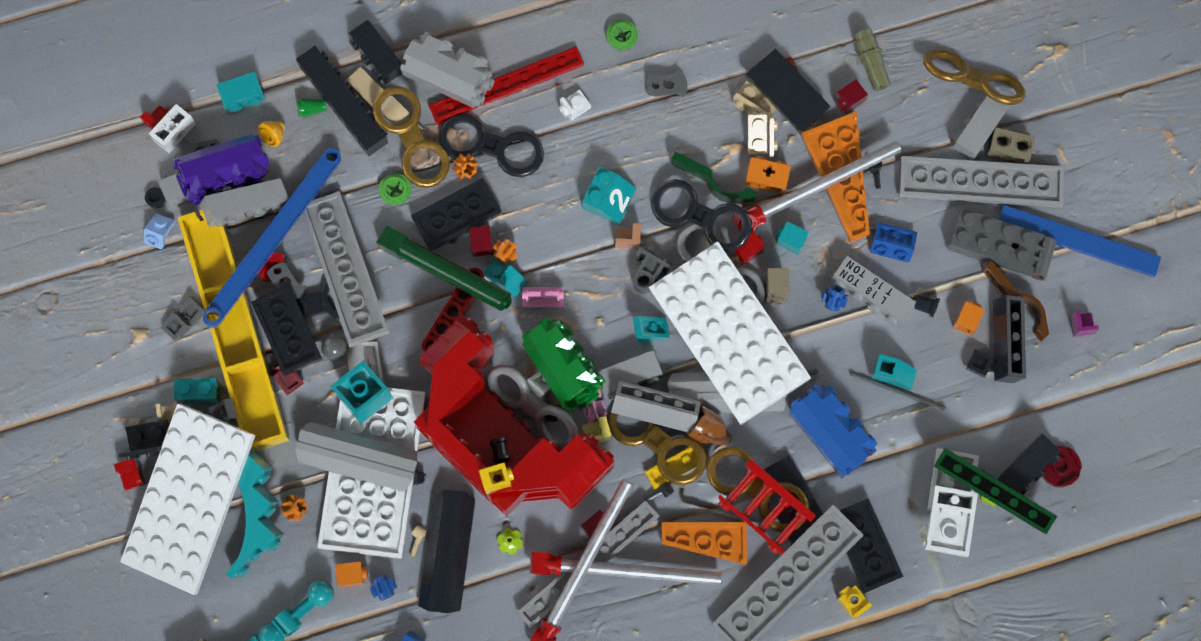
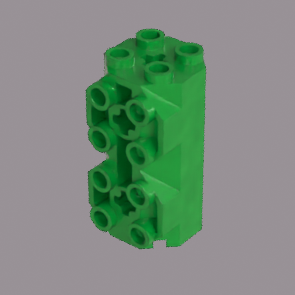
M545 318L533 330L523 334L522 339L524 341L522 345L562 407L570 413L574 412L573 408L577 406L579 409H583L599 397L598 389L602 391L603 384L606 381L599 372L596 373L594 371L595 364L588 356L585 357L582 353L584 348L579 341H575L572 338L574 333L569 326L564 325L559 319L557 321L555 319L550 321L549 318Z

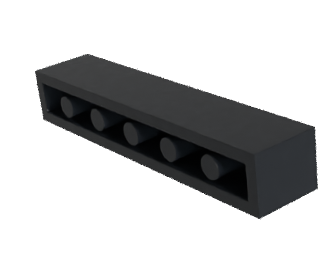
M313 46L296 58L299 68L323 99H325L326 103L368 157L388 143L386 138L388 135L387 131L374 122L373 113L370 110L366 111L364 109V102L359 95H353L349 82L346 79L342 81L339 77L340 71L334 64L331 66L328 63L329 57L324 50L321 49L319 51L316 46Z

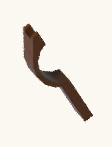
M990 261L982 269L983 273L1002 296L1024 297V303L1033 309L1037 317V328L1034 335L1040 342L1049 335L1045 309L1041 302L1033 295L1024 292L1019 293L995 263Z

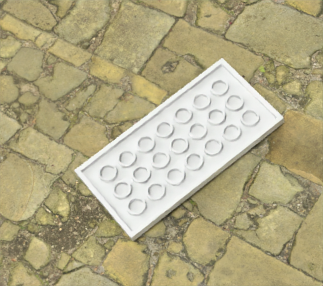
M716 242L649 287L740 425L811 379L719 242Z
M388 388L394 399L362 424L354 418L340 400L336 429L415 450L418 454L421 432L416 428L413 421L424 412L426 392ZM329 472L317 548L402 559L414 475L406 491L401 492Z
M177 404L120 562L190 594H198L255 435L186 405Z

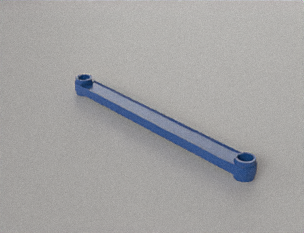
M329 148L322 154L205 310L203 321L207 327L216 328L223 322L339 166L341 155L337 149ZM334 156L336 160L329 161L327 157ZM215 314L218 316V319L216 321H209L207 317Z

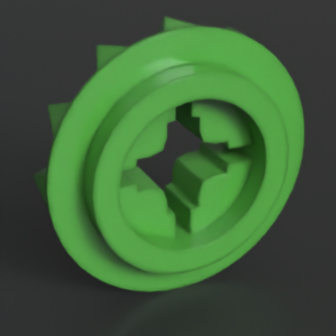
M628 20L614 21L607 29V41L613 49L616 48L620 51L629 50L636 44L638 30ZM619 30L623 34L627 33L626 41H624L622 38H617L619 36Z
M390 174L380 182L379 194L381 199L387 204L394 206L401 203L404 204L410 198L411 184L405 176ZM399 184V191L401 193L396 192L392 195V190L389 187L395 188Z

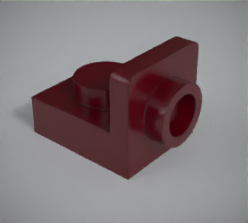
M278 363L273 366V371L270 372L287 396L304 384L296 372L284 376Z

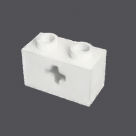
M175 104L149 135L156 144L170 153L196 123L191 115Z

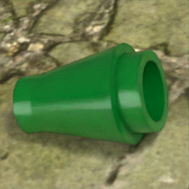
M301 98V100L296 101L298 117L303 116L306 118L327 111L325 99Z

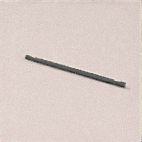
M851 371L850 376L858 377L861 380L932 407H937L940 410L944 411L946 408L865 376L857 375Z

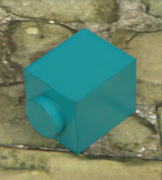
M787 221L784 227L780 226L775 236L778 238L777 245L799 255L809 232Z

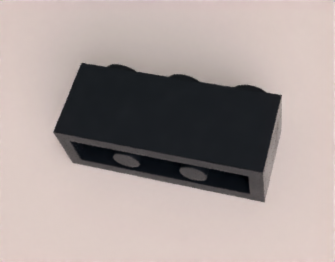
M366 20L349 32L351 47L355 51H360L362 54L360 58L366 66L370 65L372 67V74L378 82L382 80L386 85L402 74L400 69L402 63L369 20Z
M1042 433L997 479L1024 495L1030 489L1028 484L1033 479L1038 481L1045 474L1043 469L1048 464L1053 466L1060 459L1058 454L1061 451Z

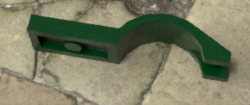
M675 151L671 159V165L707 182L712 195L720 201L727 203L754 202L757 191L747 187L738 193H726L720 190L714 183L712 169Z

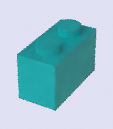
M255 71L216 84L227 113L238 112L243 107L248 105L255 106L260 104L261 101L266 100Z
M216 378L174 379L173 400L178 402V404H220L221 383Z

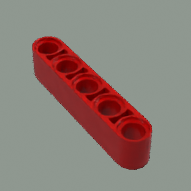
M473 267L469 269L470 272L484 278V274L479 268ZM458 288L455 289L421 344L423 352L426 351L428 345L433 344L441 336L437 333L440 327L449 328L461 315L465 317L475 301V297L470 295L468 299L461 300L459 295L464 291ZM456 309L459 313L456 317L448 316L449 311Z

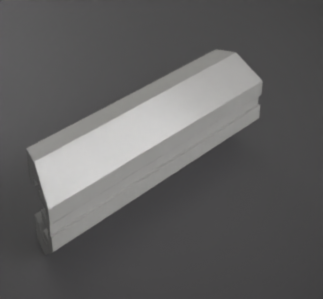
M705 372L671 374L668 381L669 394L700 401V405L712 410L716 414H733ZM789 394L760 413L784 411ZM699 409L698 415H704V412Z
M309 422L300 430L299 438L295 445L297 462L300 464L405 492L411 483L417 465V451L312 422Z

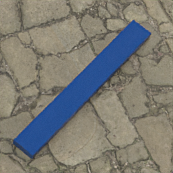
M1006 205L1002 207L999 220L1044 234L1046 237H1051L1056 240L1057 246L1151 277H1155L1161 260L1160 256Z

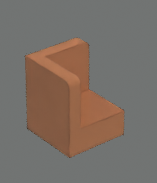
M633 223V228L617 227L615 248L639 249L641 224Z

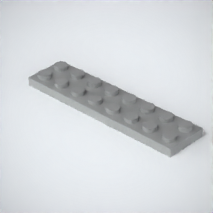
M901 156L899 197L1062 208L1064 206V166Z
M340 191L313 200L304 211V216L349 347L390 334Z
M832 505L711 625L727 641L759 640L863 537V534Z

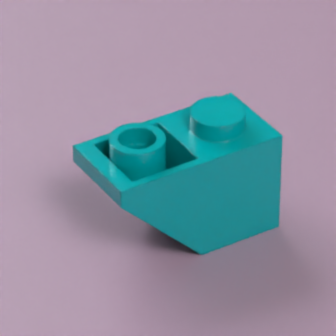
M879 354L871 379L912 390L917 370L899 359Z

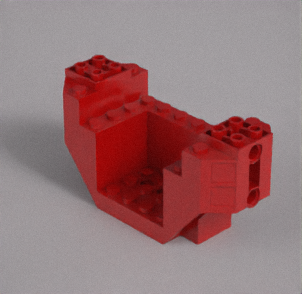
M461 315L420 356V364L432 374L429 407L413 421L416 428L459 473L506 517L521 502L559 499L570 510H574L614 469V455L606 448L602 450L598 445L599 441L591 433L587 435L583 432L580 436L577 434L561 451L558 450L559 447L551 439L547 441L539 436L534 438L529 433L531 429L523 421L519 423L514 418L516 414L509 407L503 408L499 404L501 400L493 392L489 394L486 391L481 371L490 363L489 358L495 353L493 339L485 331L481 333L477 328V323L471 317L465 318ZM496 438H507L508 442L506 445L508 455H511V460L504 463L506 468H511L514 480L510 481V487L486 494L479 470L498 465L493 463L494 455L489 441ZM500 475L494 477V481L497 483L502 480Z

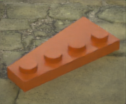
M746 522L661 523L662 545L747 565Z

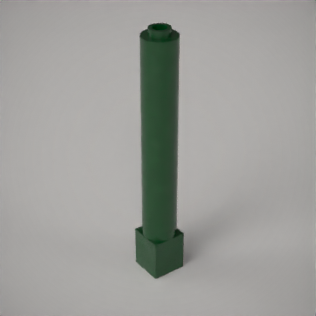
M386 226L376 241L381 250L400 260L404 259L499 311L508 309L512 303L510 292L413 242L406 235L389 226Z

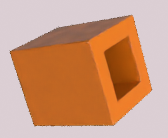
M966 301L958 314L953 328L972 336L980 323L985 309L981 308V305L974 301Z
M362 562L335 564L337 586L339 588L365 585V579H368L367 566L364 567Z

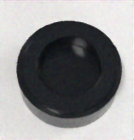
M158 187L150 188L145 193V201L151 208L158 209L166 203L163 192Z

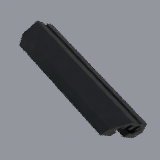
M444 489L433 494L418 602L419 607L430 612L452 613L460 611L462 607L475 510V498L464 491Z

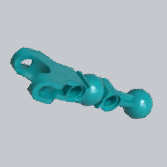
M316 580L311 583L307 590V597L293 610L289 608L284 609L271 621L272 623L262 626L258 636H253L249 641H284L285 637L288 638L301 627L302 623L299 620L315 606L325 607L333 600L334 589L332 585L325 580Z

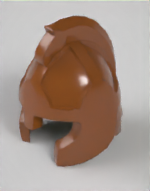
M700 405V410L704 412V416L700 418L698 423L696 421L695 427L690 433L687 432L688 436L703 444L729 445L732 435L726 430L722 418L712 410Z

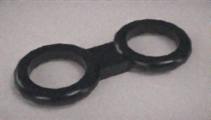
M464 114L449 118L444 122L439 131L438 140L440 145L447 152L448 156L455 160L460 154L463 156L471 154L473 157L479 153L497 158L498 165L505 173L521 178L535 173L543 163L544 150L542 143L536 136L528 132L517 131L505 137H500L487 133L478 119ZM460 123L469 124L478 132L476 145L464 152L456 151L447 142L449 130ZM517 140L531 143L536 151L533 163L522 169L510 166L504 157L507 146Z
M679 179L665 181L653 193L651 201L652 212L656 219L664 226L674 228L683 226L690 221L704 228L705 236L710 245L719 242L725 252L738 250L750 238L752 230L751 219L746 210L737 204H720L711 209L698 203L697 194L693 187L686 181ZM670 188H681L689 198L688 210L680 218L670 219L661 210V198ZM730 211L739 215L742 220L743 229L737 240L726 244L716 238L713 225L719 215Z
M327 280L322 285L320 292L304 297L301 296L296 300L306 323L308 318L325 313L340 319L337 309L329 303L328 295L330 289Z

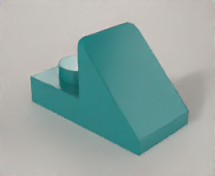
M495 257L483 271L484 277L510 292L514 298L519 295L528 282L511 265L506 266Z
M646 316L633 318L638 343L670 338L667 318Z

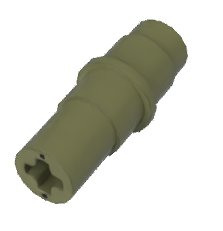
M869 28L857 32L855 38L860 52L859 58L860 61H863L874 91L888 88L891 86V82L882 57L883 51L879 48L872 29Z

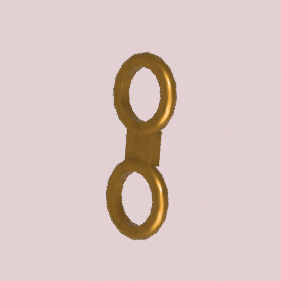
M934 49L928 51L923 57V64L926 70L933 76L947 82L962 81V84L977 90L982 89L984 94L998 103L1015 105L1021 103L1026 97L1025 88L1016 78L1002 72L983 73L970 68L960 56L953 52ZM936 58L949 60L958 66L960 72H945L936 67L932 60ZM989 82H1004L1010 85L1017 95L1007 96L1000 94L991 88Z
M392 86L385 88L377 95L373 104L375 121L382 129L389 133L398 134L406 149L402 156L401 166L409 182L424 188L437 186L446 178L449 172L450 161L447 152L441 145L434 141L424 140L417 126L421 116L419 99L411 90L405 87ZM395 94L406 97L413 107L411 119L399 126L388 123L381 113L383 101ZM423 148L435 151L442 163L439 174L428 180L415 176L410 168L411 156L417 150Z
M615 413L609 414L608 425L611 435L616 441L626 446L642 444L647 446L657 454L659 472L666 480L674 484L686 485L702 476L706 468L707 457L704 448L698 441L684 436L671 438L658 428L657 424L650 422L646 432L642 435L627 437L618 430L617 418L619 415ZM679 445L692 448L698 457V465L695 470L684 476L670 472L665 463L668 451Z
M724 447L717 450L711 456L707 465V477L711 486L717 492L726 496L735 487H727L718 480L716 476L718 461L728 455L740 457L746 464L750 459L753 460L747 451L738 447ZM759 477L756 480L753 479L741 494H745L753 500L763 488L764 482ZM779 483L788 492L794 494L809 509L806 494L798 486L791 483ZM775 491L772 494L769 493L760 503V514L763 520L769 514L768 503L770 498L776 493ZM774 520L769 528L782 532L788 524H781ZM802 521L795 530L799 529L805 522Z

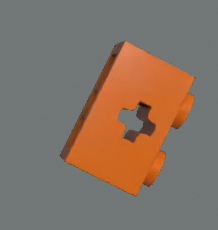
M760 156L751 157L745 186L785 194L791 166L783 161L772 162ZM767 171L770 172V177L766 176Z

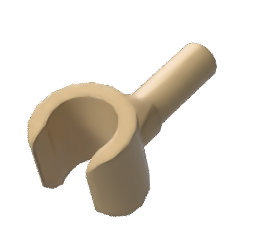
M416 526L412 532L416 540L410 555L414 557L420 542L427 534L426 530L421 526Z

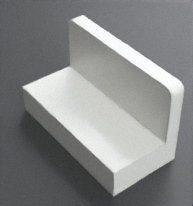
M365 342L347 348L349 371L364 360L380 380L384 382L377 342Z

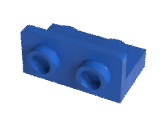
M877 222L870 253L909 263L915 249L918 232Z

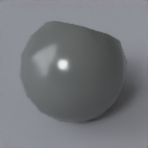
M327 336L321 343L322 354L329 360L341 359L347 352L346 341L336 336Z

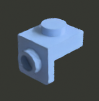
M156 213L144 228V242L150 246L163 249L165 238L174 227L175 220Z

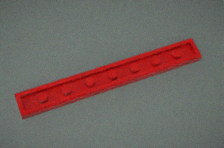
M577 46L495 78L492 89L488 90L484 96L485 99L482 106L584 66ZM451 97L428 105L436 125L447 121L452 116L479 108L477 106L472 108Z

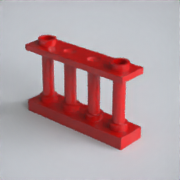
M750 459L745 465L748 468L747 474L726 498L721 495L717 497L720 500L718 504L727 512L731 509L769 542L767 547L773 553L777 554L780 552L783 554L785 551L780 546L802 521L805 522L807 519L811 522L816 515ZM759 477L764 482L763 488L746 508L740 512L732 503L753 479L756 480ZM775 491L781 496L778 499L779 502L757 527L748 517L769 493L772 494ZM791 505L797 510L795 512L796 516L773 541L764 532L785 507L788 508Z

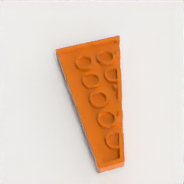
M857 111L801 133V138L820 178L862 158ZM861 171L825 189L850 243L870 235L864 174Z

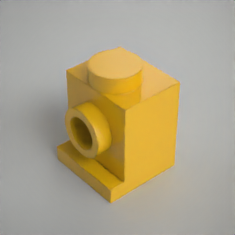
M505 463L479 470L486 494L510 487V481L514 480L511 468H506ZM496 475L502 477V480L498 483L494 481Z
M848 585L839 592L841 597L837 600L852 620L872 606L856 585L853 588ZM852 596L858 599L857 604L851 603L850 598Z

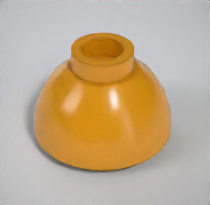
M265 121L258 125V134L265 144L271 147H278L281 144L284 136L283 131L285 130V126L281 121Z

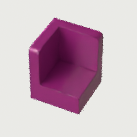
M1077 311L1070 316L1073 337L1092 335L1099 330V325H1094L1092 313L1080 314Z

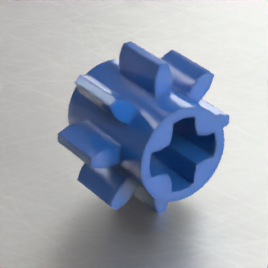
M831 286L829 290H824L822 302H825L824 306L828 310L839 311L840 307L845 308L848 295H845L843 288Z
M383 575L372 580L374 586L370 587V591L374 598L379 597V600L383 601L395 595L393 590L397 589L393 578L388 579L387 575Z

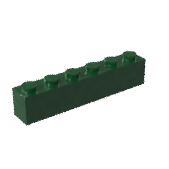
M946 447L934 464L935 468L1045 535L1057 518V515Z

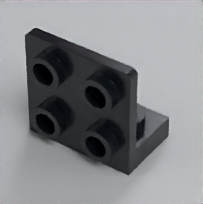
M168 419L126 426L129 448L118 453V457H126V460L139 458V455L146 454V457L158 455L169 428Z

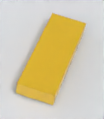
M688 447L666 459L665 463L670 472L682 476L697 467L698 457L696 452ZM657 464L644 471L654 490L670 482L661 475Z

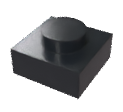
M975 349L966 366V370L985 378L994 358Z

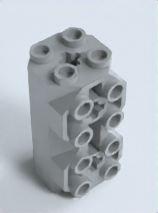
M429 32L418 36V40L413 39L403 56L406 64H401L400 68L404 76L472 108L482 106L486 92L490 91L494 85V79L491 78V69L484 57H475L464 48L454 51L452 49L453 45L449 41L438 40Z

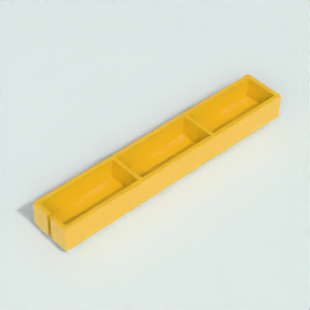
M199 210L200 215L204 219L203 221L200 220L196 212L177 218L204 310H206L238 268L226 225L208 227L202 210ZM244 292L223 322L216 328H210L227 389L230 398H232L238 426L240 429L255 435L251 449L257 452L288 442L290 438L246 292ZM211 314L207 319L209 321H216L218 316Z

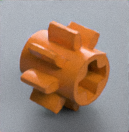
M460 154L456 160H453L455 167L452 170L457 173L460 179H463L464 176L471 179V176L477 173L476 166L479 163L473 159L474 157L471 154L467 156Z
M505 239L503 242L498 240L492 247L493 251H495L493 256L503 264H506L507 261L513 263L518 256V253L515 252L517 246L508 239Z
M301 495L286 496V502L281 503V512L287 517L288 521L302 520V514L307 513V503L301 498Z

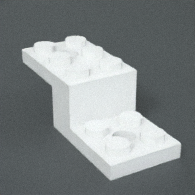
M936 449L934 464L944 449ZM952 451L978 467V455ZM933 467L927 511H930L925 550L969 557L978 493H974L972 489ZM946 526H951L955 529V536L953 538L945 535L944 529Z

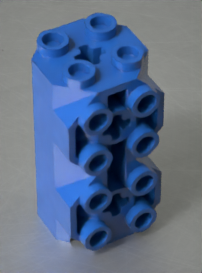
M815 384L807 391L808 393L804 399L800 396L791 404L789 415L841 479H843L864 463L867 457L872 456L877 451L875 446L878 443L872 435H867L864 432V426L859 419L855 418L852 420L849 418V407L843 401L840 402L836 398L837 393L830 385L819 387L818 384Z

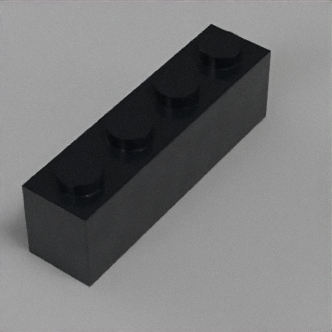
M1005 295L993 301L994 381L1015 383L1026 379L1024 297Z

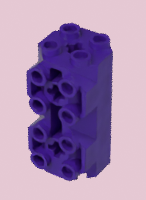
M250 134L173 158L174 170H179L178 175H176L177 182L184 197L187 196L186 199L192 201L193 205H199L204 196L224 192L227 188L233 190L262 183V178L268 172L266 165H269V159L267 154L263 153L260 148L262 144L259 136Z

